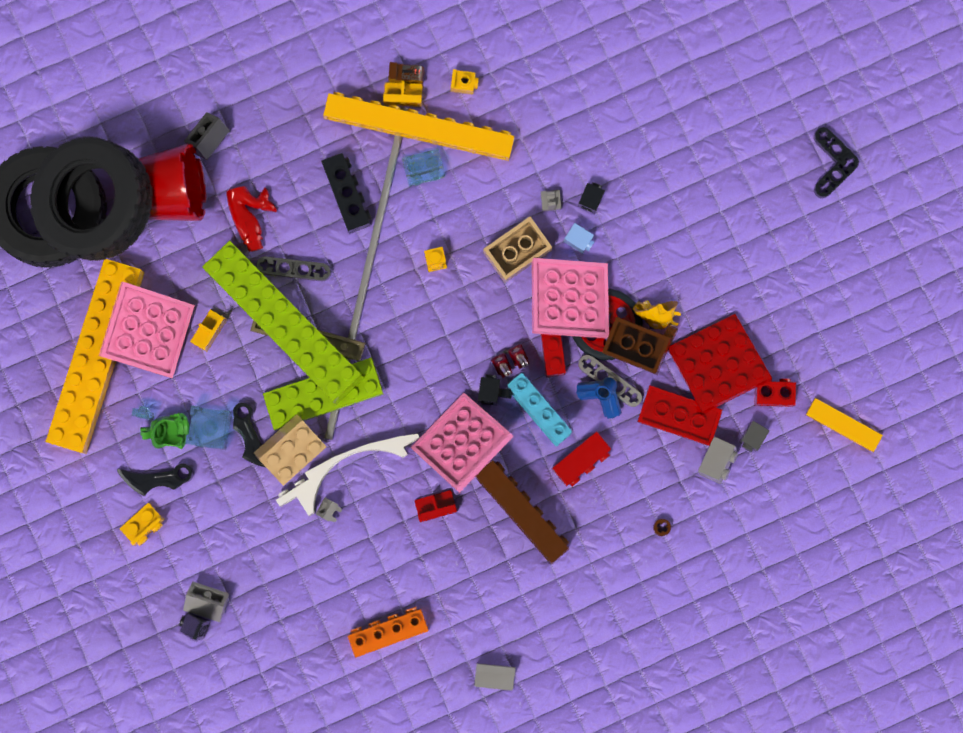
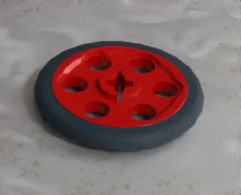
M608 289L609 314H611L609 324L613 326L616 317H618L616 310L624 308L627 311V315L621 319L642 327L641 317L635 314L633 310L636 303L621 291ZM572 336L577 346L585 354L600 360L615 359L602 353L606 338H596L594 341H589L586 337Z

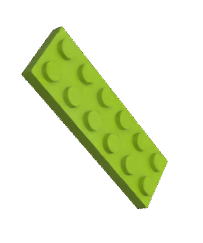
M371 357L352 364L364 379L337 405L310 378L263 393L273 429H281L296 414L303 421L384 395L373 358Z

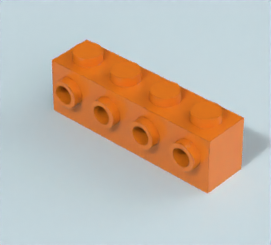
M416 607L405 610L406 615L399 617L397 613L387 617L388 621L380 623V620L370 623V628L362 630L359 627L350 630L351 635L347 637L355 658L428 632L429 629L422 610H417Z

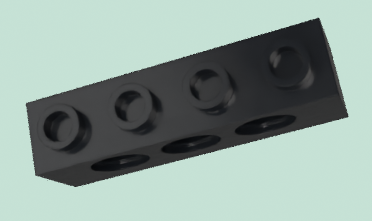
M343 153L321 160L348 233L351 234L370 227L369 221L372 218L369 210H364L362 203H365L362 192L358 193L355 187L359 185L355 174H350L349 168L352 166L349 158H344ZM343 171L346 173L345 178L337 179L336 174ZM345 189H351L353 191L350 197H344L342 195ZM353 206L359 208V212L355 215L349 213V209Z

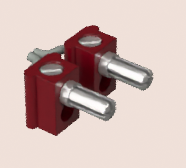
M522 344L503 351L502 354L491 360L497 374L501 375L502 378L508 377V375L513 373L505 355L506 353H509L514 365L518 366L519 369L529 364Z

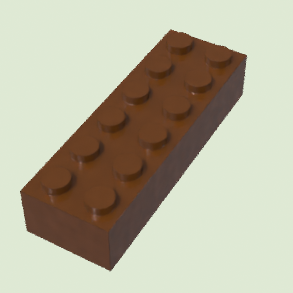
M490 461L475 478L550 564H553L570 549L567 546L569 544L568 540L563 535H557L554 531L557 528L550 520L546 522L543 519L542 515L544 513L537 505L533 507L529 502L531 498L524 490L520 492L516 488L518 483L512 476L507 477L503 473L505 468L500 462Z

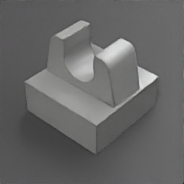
M560 190L541 191L542 211L561 210Z
M324 498L316 515L327 521L336 522L337 519L333 517L335 511L341 512L342 509L335 502Z

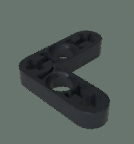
M825 127L819 128L813 138L815 143L836 165L814 187V194L821 199L828 197L859 165L858 158ZM826 133V140H819L820 134ZM832 139L833 142L827 148L825 145ZM833 145H838L841 148L839 155H834L831 152ZM846 159L848 161L853 160L852 165L854 167L849 166L844 172L842 168L847 163ZM832 172H839L841 180L834 181L831 178ZM827 182L832 184L827 187V193L819 192V185L823 187Z

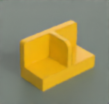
M402 80V83L386 82L383 94L384 105L422 107V84L405 83V80Z
M210 309L203 322L198 324L199 328L190 342L208 352L227 319Z

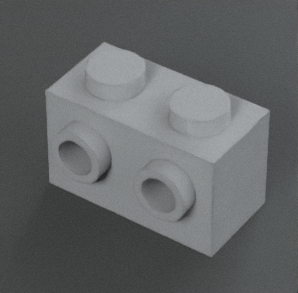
M714 437L698 470L699 475L719 484L723 480L726 481L730 473L728 468L731 463L736 461L738 456L736 446Z
M192 581L186 594L183 610L220 622L226 610L229 593Z

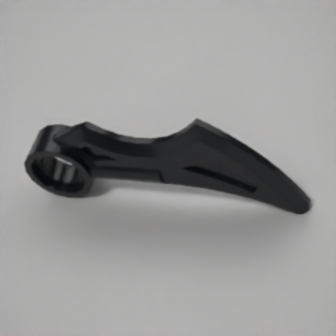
M238 403L233 409V429L242 436L245 443L242 458L258 466L265 467L254 454L262 444L250 420L253 415L252 407L247 403ZM240 407L248 409V415L245 418H241L238 415Z
M178 464L172 471L138 473L117 469L121 478L133 490L143 496L158 486H166L175 490L182 484L189 482L194 475L192 467L188 464ZM181 468H186L189 472L185 479L180 478L178 475Z

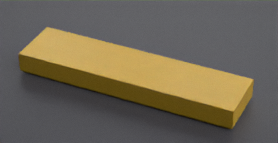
M814 398L806 413V416L871 452L875 451L883 436Z

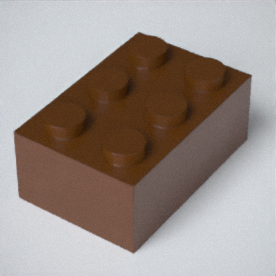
M616 317L602 353L658 375L672 339Z

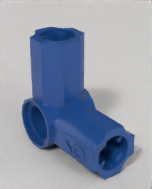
M605 377L602 381L580 382L577 384V397L580 400L599 399L604 416L607 419L615 418L622 413L616 394L617 383L613 378Z

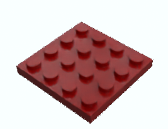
M736 314L668 348L670 356L703 414L772 380L769 371Z

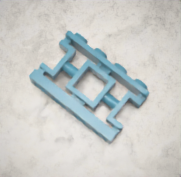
M520 373L508 384L506 389L512 391L513 398L555 447L571 435L572 430L523 373Z

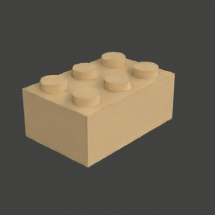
M528 217L485 247L483 253L504 283H506L531 266L533 258H542L551 252L552 246L533 219Z
M296 414L258 448L254 454L284 486L326 448V445Z

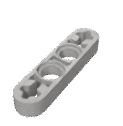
M584 355L580 358L578 362L579 369L594 381H601L597 378V372L604 370L607 372L608 377L623 384V390L616 392L618 399L627 406L636 407L641 403L642 395L637 389L594 357ZM583 360H591L590 365L594 368L596 364L599 366L593 375L590 373L592 371L591 368H583ZM627 387L630 389L628 391L630 395L634 393L637 395V403L635 401L630 403V398L627 395L624 398L621 397Z

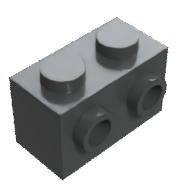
M206 112L184 142L194 146L196 149L195 155L208 160L229 133V129L220 118Z

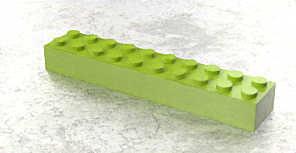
M230 240L202 266L223 290L336 405L364 379L354 366Z

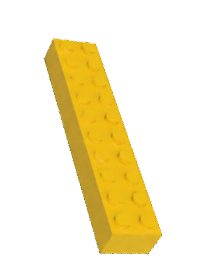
M108 259L103 261L45 442L87 454L116 364L114 360L99 356L121 282L140 287L145 273L141 269Z

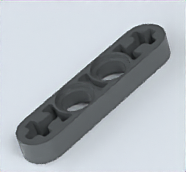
M267 256L261 257L257 261V269L264 275L313 281H326L331 276L329 266L324 263ZM265 261L269 265H274V261H276V272H273L274 269L271 267H267L264 270L260 265L264 264ZM282 263H288L290 269L288 272L282 273L279 270V266ZM301 265H306L309 268L306 275L298 273V268ZM311 266H315L314 270L317 271L324 268L328 273L324 274L323 277H320L319 273H314V277H312Z

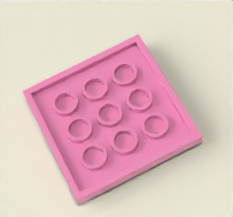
M533 258L532 333L608 338V263Z
M121 282L99 356L173 378L195 305Z
M463 393L415 442L411 449L460 493L514 436L469 396Z

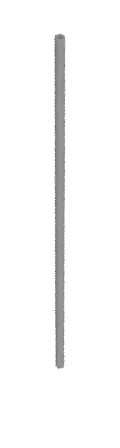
M401 107V110L407 111V109H409L406 107ZM398 135L394 137L348 338L353 340L356 339L402 140V137ZM339 410L330 413L325 439L332 440Z

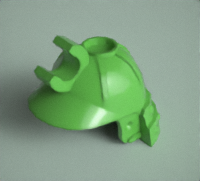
M176 413L155 419L151 422L150 427H141L140 432L143 440L151 438L155 448L173 446L183 449L189 436V423L185 414Z

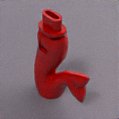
M246 186L228 190L226 195L229 210L237 231L244 241L243 244L247 245L248 252L262 249L261 226L257 218L245 205L264 211L277 212L275 205L268 200L269 193L267 188L264 187L258 197H254Z

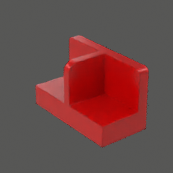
M451 490L414 501L420 523L457 512Z

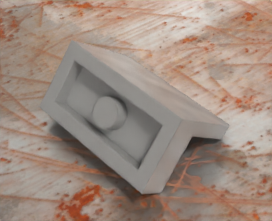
M477 663L474 685L475 687L513 690L516 668Z

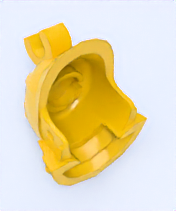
M648 300L638 301L633 307L635 314L645 320L650 327L659 330L666 328L669 324L678 326V323L673 321V317L675 315L681 316L680 312L675 311L678 305L677 301H668L663 304L658 303L655 306L651 305Z

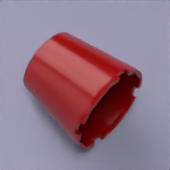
M185 144L139 158V161L142 162L146 169V173L149 175L150 185L152 186V209L150 210L149 220L201 221L204 218L205 209H202V205L206 203L205 179L200 158H195L194 153H196V149L193 145Z

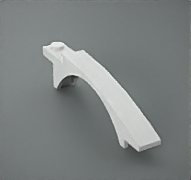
M418 434L394 437L369 443L337 455L305 472L308 480L302 479L294 484L295 488L291 491L288 489L278 494L279 498L276 501L280 507H283L295 498H298L308 516H312L315 514V502L319 487L325 476L337 463L351 455L364 451H384L404 458L408 455L404 448L420 437Z

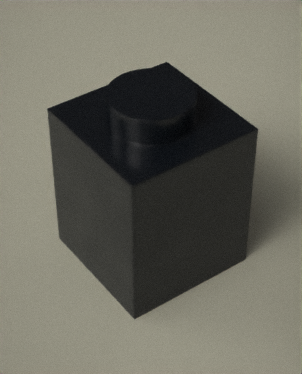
M587 183L578 207L595 214L605 190L597 183Z

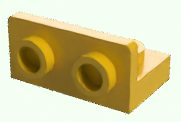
M147 503L119 529L131 541L133 546L137 544L141 546L148 540L147 535L152 531L154 533L163 526L161 523L164 519L150 503Z

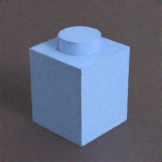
M574 223L564 242L583 254L585 250L589 251L593 246L594 241L592 239L594 235Z

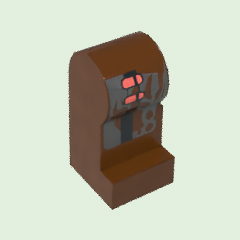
M390 62L389 83H402V80H405V83L422 84L424 83L425 68L420 65Z

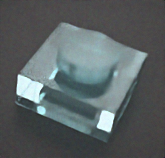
M139 406V409L133 408L131 416L153 421L155 413L150 412L151 408Z

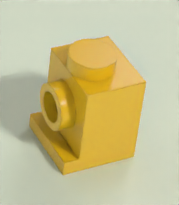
M453 69L451 92L473 94L474 89H478L479 78H476V73ZM464 78L469 81L468 83H462L461 80Z
M443 247L424 251L428 272L447 269Z

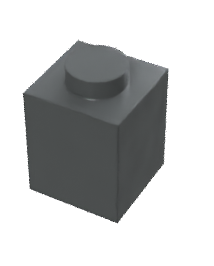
M752 421L739 442L743 444L742 447L749 452L754 450L756 452L770 430Z

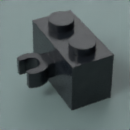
M485 374V377H481L478 403L497 406L498 397L511 399L512 391L509 389H499L500 379H496V375Z

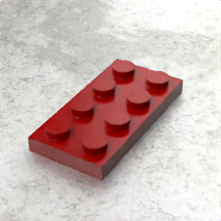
M649 385L637 422L710 446L721 417L722 409L714 408L703 414L695 400Z

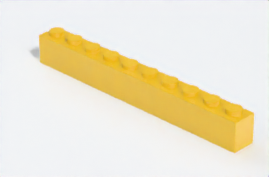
M339 92L328 93L323 114L326 120L509 161L514 136L511 135V132L505 130L496 132L487 126H481V128L474 127V124L470 122H463L461 124L456 123L455 119L445 117L443 120L437 118V115L430 113L421 115L413 109L404 111L400 110V107L396 105H389L387 107L382 106L378 101L371 100L369 103L356 96L347 98Z

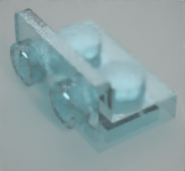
M438 149L402 158L409 186L420 185L445 177Z

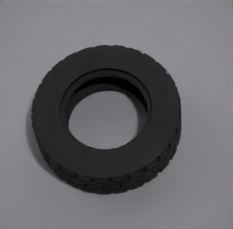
M79 137L59 145L58 148H55L45 158L34 177L30 195L34 224L37 231L40 232L39 234L45 241H48L47 243L51 247L66 255L91 261L110 259L119 253H123L130 245L132 246L139 235L142 234L146 223H148L153 196L149 175L146 173V169L142 162L139 161V158L128 149L116 143L98 137ZM99 168L104 169L111 177L115 189L112 210L107 218L98 226L81 230L75 225L69 213L68 199L71 188L76 180L87 171Z
M39 146L33 147V149L27 148L21 150L18 154H13L8 157V160L0 164V247L14 258L36 267H58L77 260L76 257L66 255L54 249L42 237H35L25 233L16 217V204L19 195L27 185L34 181V177L42 162L57 147ZM90 170L81 175L72 186L76 200V208L72 220L81 230L94 228L107 217V202L104 189L96 174Z

